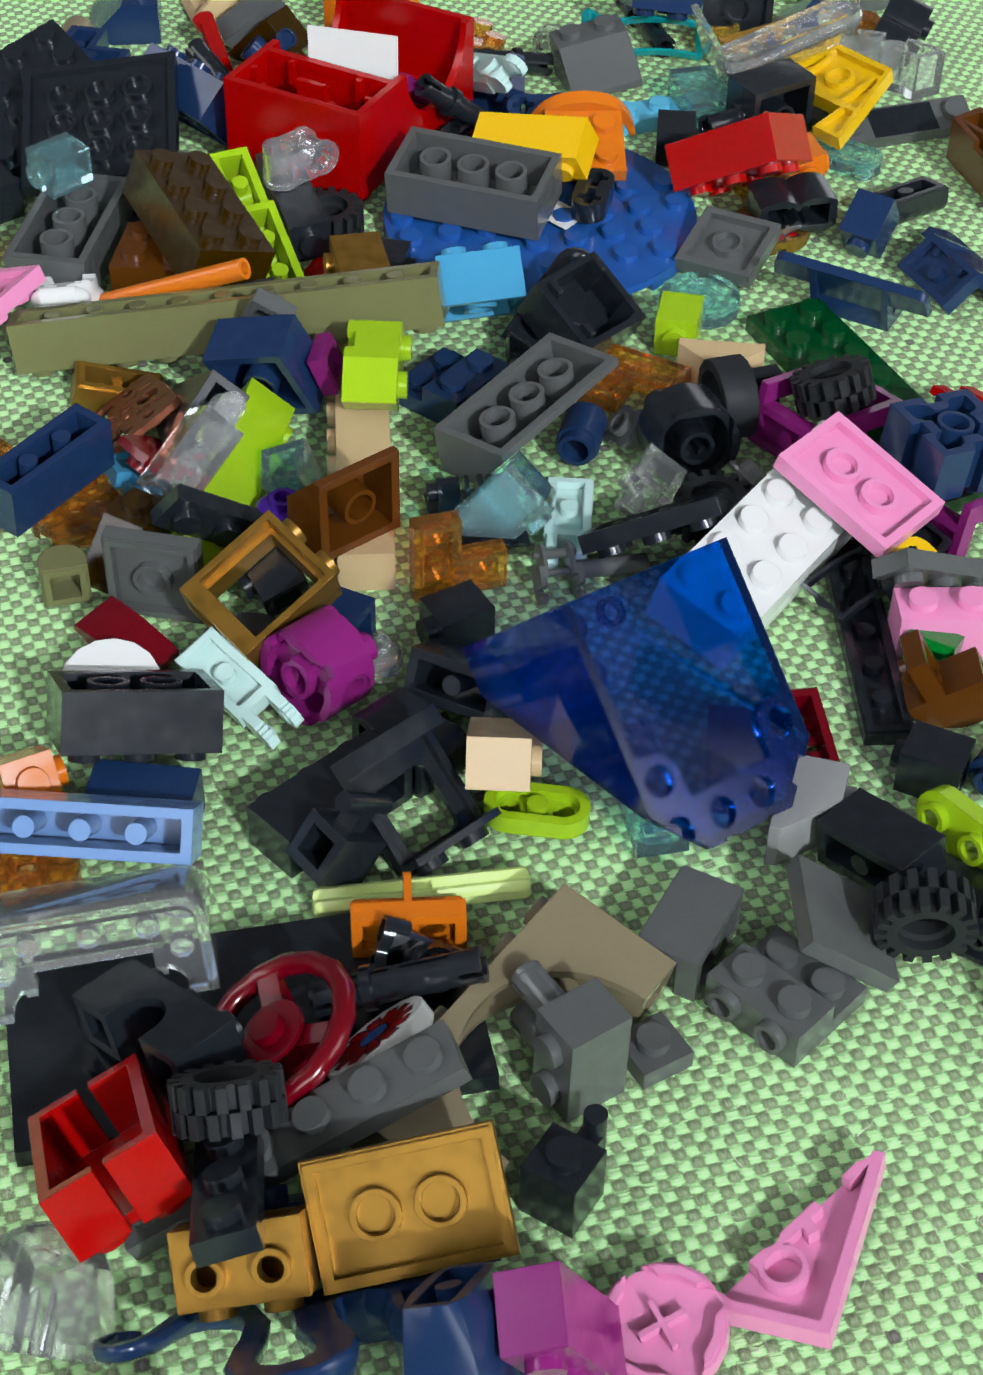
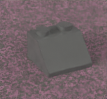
M617 14L600 15L594 20L580 24H567L559 30L549 32L551 53L554 58V72L567 92L589 90L614 94L643 86L628 30Z

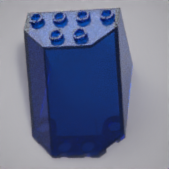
M727 537L624 578L462 648L483 698L642 819L708 850L726 842L728 837L739 835L766 821L768 816L779 814L793 807L798 787L793 783L798 758L805 757L810 735Z

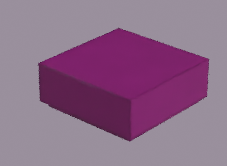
M330 331L316 334L306 363L324 396L338 394L342 385L343 354Z

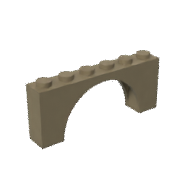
M564 883L550 899L541 896L536 900L524 918L523 924L525 926L517 935L509 931L498 942L490 956L492 962L489 964V982L459 987L456 993L458 999L449 1009L441 1005L434 1011L433 1024L444 1020L452 1031L458 1047H460L465 1038L483 1021L523 1001L512 988L511 984L513 982L511 979L514 972L521 965L531 960H538L547 973L565 992H569L596 977L632 1016V1024L640 1021L663 993L676 962ZM460 1087L349 1147L352 1149L472 1124L474 1121L466 1108ZM500 1153L505 1173L510 1161Z

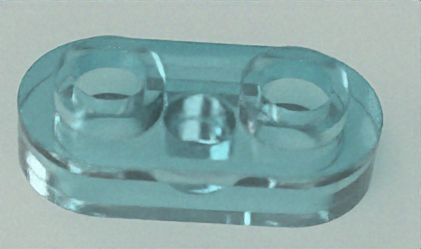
M816 139L829 155V170H836L850 175L858 181H868L881 173L883 154L880 150L850 139L841 150H838Z

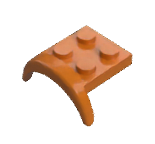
M569 91L549 97L533 110L531 114L588 117L599 138L591 168L609 170L614 174L615 181H626L627 166L623 125L628 130L630 136L635 135V125L629 109L620 99L598 91ZM572 179L568 182H577L578 179Z

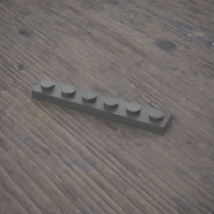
M441 1020L315 1088L295 1106L288 1108L289 1117L286 1123H280V1127L274 1130L264 1129L265 1133L261 1134L264 1142V1186L281 1184L299 1174L297 1165L299 1161L340 1152L473 1080L454 1035L445 1021ZM194 1154L187 1158L192 1179L194 1168ZM192 1195L187 1198L179 1210L168 1217L154 1218L146 1224L139 1220L131 1225L133 1232L130 1233L124 1242L126 1251L138 1261L168 1245L167 1233L180 1223L190 1222Z

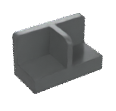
M682 866L638 936L676 962L673 994L694 1002L706 983L707 973L716 966L739 926L744 888L688 866Z

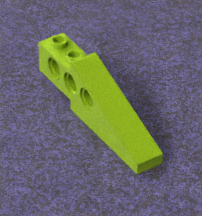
M247 146L210 153L209 155L276 252L266 278L273 276H282V279L304 277L274 200L268 201Z

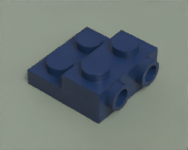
M443 347L408 371L407 399H399V405L438 424L510 364L480 349H475L464 357L453 350Z

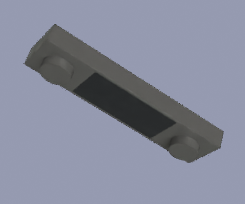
M964 95L872 108L841 150L834 148L836 154L950 137L953 117L966 113L970 109Z

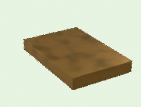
M493 1119L305 1159L297 1163L325 1296L430 1274L455 1264L486 1262L519 1255L521 1252Z

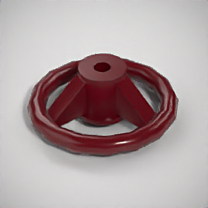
M313 950L283 953L255 966L231 986L215 1006L219 1011L227 1010L237 1017L243 1007L259 994L262 1008L247 1023L244 1029L245 1040L241 1043L247 1059H256V1063L262 1060H272V1063L279 1062L282 1064L288 1108L295 1106L324 1081L345 1051L356 1020L355 986L341 961ZM312 974L324 979L332 992V1014L330 1020L308 1024L304 1020L303 1012L296 1005L284 979L289 976Z

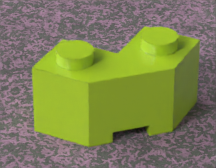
M349 320L347 327L348 346L344 347L341 402L344 408L399 411V399H407L408 371H403L404 361H412V335H405L404 325L401 321Z

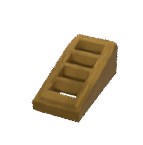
M78 360L75 362L70 386V407L77 403L92 412H96L141 376L152 373L158 380L162 381V374ZM153 395L152 397H150L149 399H147L144 403H146L147 401H149V400H150L151 398H153L155 395Z

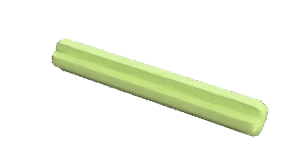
M524 866L411 878L412 897L461 896L463 899H466V905L524 899L529 897L531 892L530 874L527 867ZM403 878L317 887L312 893L315 918L350 913V903L355 899L403 898Z

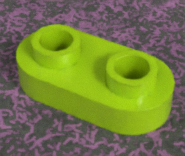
M530 782V792L487 790L484 795V813L497 806L502 813L487 824L494 830L502 833L553 839H572L582 835L590 823V800L585 793L574 787Z
M939 785L921 794L916 804L917 819L946 835V850L962 860L965 864L972 867L976 866L983 870V808L951 785Z

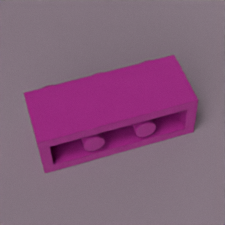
M554 1261L492 1273L501 1360L525 1373V1375H627L619 1306L561 1261Z

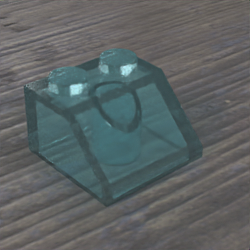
M519 450L455 507L441 528L447 535L516 539L525 530L532 536L552 518L550 514L555 510L552 505L557 491Z

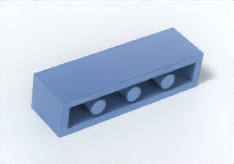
M0 788V853L191 866L201 856L204 801Z

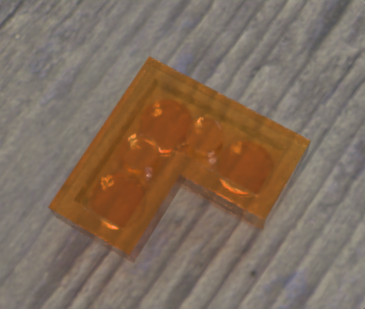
M613 343L606 353L617 357L619 365L576 402H591L599 406L603 411L615 414L633 391L648 395L657 389L663 390L671 385L689 383L692 367Z
M457 510L409 518L410 592L415 603L419 602L421 597L470 579L480 590L506 586L508 550L502 538L462 545V521Z

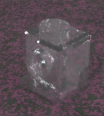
M651 443L645 449L638 464L632 463L619 479L618 485L622 489L616 495L614 506L629 516L670 504L687 470Z

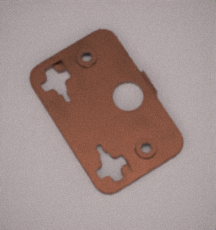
M148 373L138 378L95 413L101 417L108 414L109 418L107 420L111 421L114 454H117L124 450L116 443L122 433L125 435L145 434L148 430L159 425L167 415L173 412L179 406L180 399L163 380H158L152 373ZM153 395H155V396H154L153 398H151L149 401H147L146 403H144L147 399H149L150 397H152Z

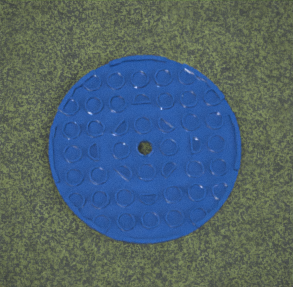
M625 149L626 181L614 182V197L604 220L598 223L585 224L577 222L565 230L548 221L539 240L535 241L387 212V202L385 200L383 227L385 238L411 241V258H417V263L433 262L435 256L441 255V250L450 247L462 246L466 248V252L483 250L482 246L484 244L496 241H506L508 247L519 245L526 294L541 279L556 256L564 249L576 247L585 249L590 253L595 251L631 296L632 293L646 287L653 291L679 272V270H676L675 256L695 226L697 214L688 192H674L670 172L650 159ZM562 182V193L558 200L571 207L572 193L577 182ZM562 207L553 211V218L559 222L574 220L571 216V208Z

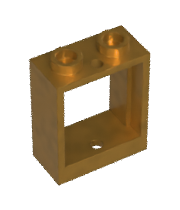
M267 510L179 588L188 608L208 628L213 627L241 652L242 656L248 661L250 660L258 669L261 668L260 650L266 638L320 607L331 605L343 594L337 578L340 570L335 562L322 550L314 554L304 544L307 539L299 527L289 518L281 522L270 510ZM276 546L315 584L255 637L217 598Z

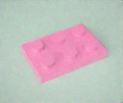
M839 411L780 453L773 465L780 474L876 557L891 553L936 517L945 504V501Z

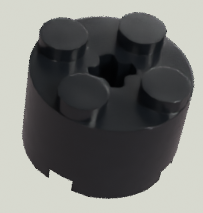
M679 383L663 390H654L646 396L643 403L644 408L637 422V439L642 450L658 473L669 480L672 485L677 487V482L681 478L687 480V474L692 472L700 477L701 470L709 469L710 475H716L717 470H721L730 460L734 461L736 459L741 439L739 428L707 386L696 383Z

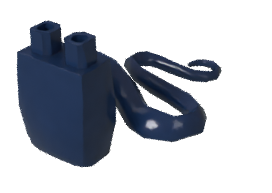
M487 1262L455 1264L430 1274L326 1296L324 1295L323 1288L314 1291L311 1296L304 1297L305 1305L303 1307L292 1310L290 1318L295 1338L305 1357L280 1365H261L268 1347L271 1320L256 1305L239 1306L238 1316L216 1322H199L198 1313L178 1315L176 1312L146 1334L142 1335L140 1331L115 1332L104 1335L93 1342V1355L96 1361L100 1363H122L155 1354L189 1334L207 1330L242 1331V1334L223 1369L225 1375H354L358 1363L360 1345L393 1341L402 1375H525V1373L500 1359L492 1273L496 1271L492 1264Z

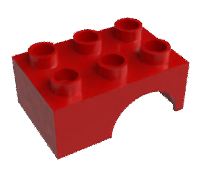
M336 0L331 28L398 36V72L409 74L416 80L421 75L429 73L444 85L451 88L455 86L461 90L463 96L469 101L473 100L474 17L409 0ZM277 39L269 41L223 77L228 150L247 146L257 170L255 154L294 147L313 187H322L325 191H329V187H336L337 192L342 188L348 189V195L354 192L358 195V199L361 198L362 201L367 200L371 193L385 181L384 173L411 126L439 131L453 118L441 115L437 111V107L431 103L428 106L413 103L409 95L407 75L400 73L393 80L281 50L280 40Z

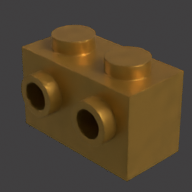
M306 1205L264 1211V1250L201 1268L196 1267L189 1247L190 1222L180 1223L167 1233L177 1314L198 1313L199 1322H216L230 1319L239 1315V1306L264 1303L266 1313L298 1309L305 1305L304 1297L311 1296L321 1284Z

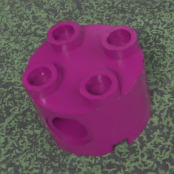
M324 605L266 638L260 650L261 671L267 677L272 676L281 695L304 718L301 724L312 726L319 721L320 724L370 694L375 683L373 660L378 656V649L369 634L365 632L359 633L333 606Z

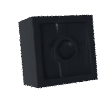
M595 251L536 282L516 310L539 340L550 332L604 353H608L624 344L646 317Z

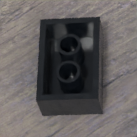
M203 669L47 671L46 732L60 756H68L69 762L92 764L99 762L100 756L122 755L121 759L124 761L144 763L153 761L154 754H174V758L177 760L194 762L205 760L206 753H222L224 690Z

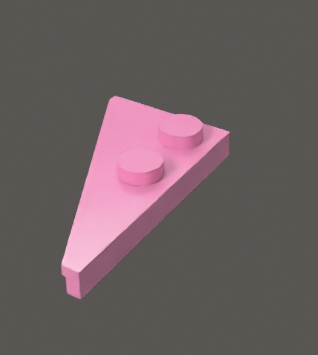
M873 1150L867 1158L853 1164L841 1176L842 1186L822 1205L815 1201L812 1202L780 1232L776 1243L758 1252L748 1262L750 1272L725 1295L717 1290L724 1302L730 1326L832 1349L886 1170L885 1152Z

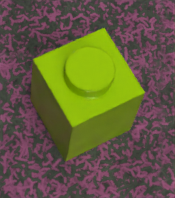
M671 291L662 292L655 320L653 354L678 357L679 338H700L704 295Z

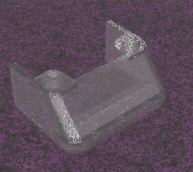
M826 0L721 46L698 4L695 3L690 6L702 50L720 83L725 87H728L729 75L789 57L797 62L841 44L854 35L863 18L860 0Z

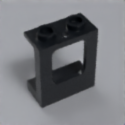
M434 703L330 766L344 791L376 793L378 788L410 767L417 766L425 772L454 820L452 830L418 852H412L406 847L387 815H375L369 825L387 842L382 852L398 878L402 876V872L417 869L421 876H425L449 860L444 852L457 842L461 849L464 850L490 833L485 824L502 814L498 806L483 814L470 792L465 789V784L431 729L444 722Z

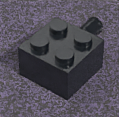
M790 57L729 75L726 109L701 116L699 119L700 132L704 133L767 112L803 114L806 130L810 132L817 76Z

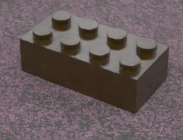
M161 148L135 150L122 192L175 274L243 257L250 264V278L222 286L267 277L276 252L208 153L197 150L171 152Z

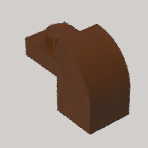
M918 629L899 636L904 657L897 660V665L902 676L900 679L909 714L915 720L941 728H964L982 722L983 659L976 646L937 662Z

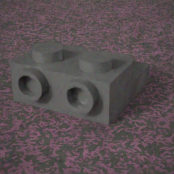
M776 926L753 947L743 942L707 973L703 1003L719 1019L732 1023L754 1039L762 1050L768 1054L776 1055L794 1068L865 1002L868 987L852 976L801 953L798 939L779 926Z

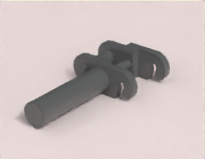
M565 540L562 548L545 549L542 543H538L535 545L534 552H532V559H535L536 568L531 571L535 598L539 605H547L549 603L548 594H544V590L548 587L547 577L566 575V578L571 579L575 599L581 601L587 597L586 590H581V585L585 584L586 578L645 572L649 569V559L646 553L612 556L603 559H586L576 562L575 555L577 550L573 548L570 540ZM563 558L565 568L549 570L547 559Z

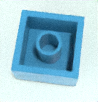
M496 241L484 244L482 246L483 250L466 252L465 247L457 246L443 249L440 251L441 255L434 257L433 261H440L447 307L445 323L517 313V308L527 296L519 245L508 247L506 241Z

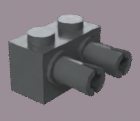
M531 960L521 965L512 976L511 980L513 983L511 986L523 1001L513 1008L509 1018L511 1020L509 1022L534 1051L533 1072L530 1076V1083L534 1094L544 1106H552L567 1124L583 1115L584 1109L591 1104L601 1105L624 1092L632 1016L596 977L569 992H565L547 973L538 960Z

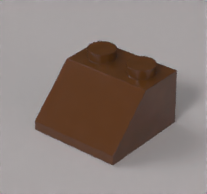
M390 446L312 482L287 496L288 518L303 532L307 539L304 544L314 554L322 550L331 559H334L400 527L399 450L395 446Z

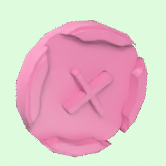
M654 1262L641 1266L642 1271L633 1273L628 1278L624 1275L612 1285L606 1297L619 1306L627 1375H714L728 1352L730 1321L722 1297L703 1273L682 1263Z

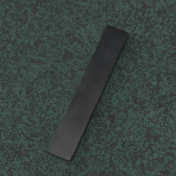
M852 536L826 565L845 553L863 545ZM871 555L855 559L824 577L830 603L841 613L879 588L877 579H873ZM882 597L857 612L845 623L833 614L863 746L895 745L898 737L907 739L914 722L907 710L900 679L902 676L897 665V656Z

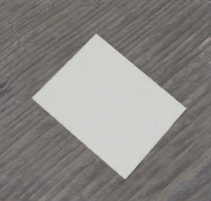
M307 25L308 57L390 80L398 76V36Z

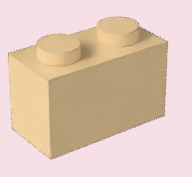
M470 717L466 739V790L530 792L531 776L541 777L543 734H532L533 719Z

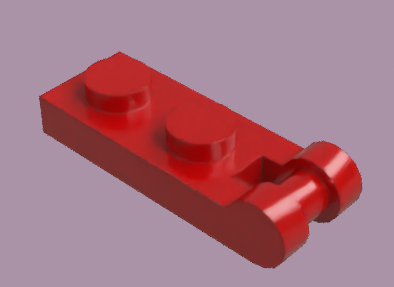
M204 11L196 14L193 17L196 31L202 34V39L231 72L233 68L212 12Z

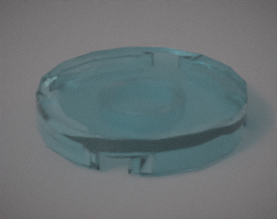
M687 272L675 275L663 283L658 304H660L663 291L704 295L701 330L724 327L734 321L740 311L739 289L730 280L720 275L709 274L708 279L698 278L699 272Z

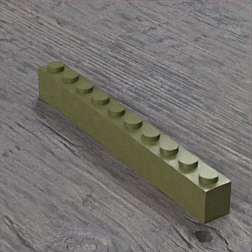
M440 261L14 310L6 325V331L18 375L32 373L34 377H46L56 373L58 370L74 369L75 362L78 360L104 365L116 364L117 367L123 368L135 366L141 361L158 359L161 363H171L180 360L183 356L200 354L203 357L217 320L239 318L243 307L257 287L267 292L280 295L285 301L298 307L295 315L312 341H314L316 334L330 331L336 343L347 342L349 320L401 321L405 331L413 330L414 333L425 334L437 330L438 327L445 326L447 307Z

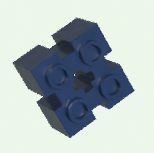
M966 388L937 394L935 402L929 404L922 397L890 403L879 443L881 448L943 501L961 497L963 490L976 494L983 492V403Z

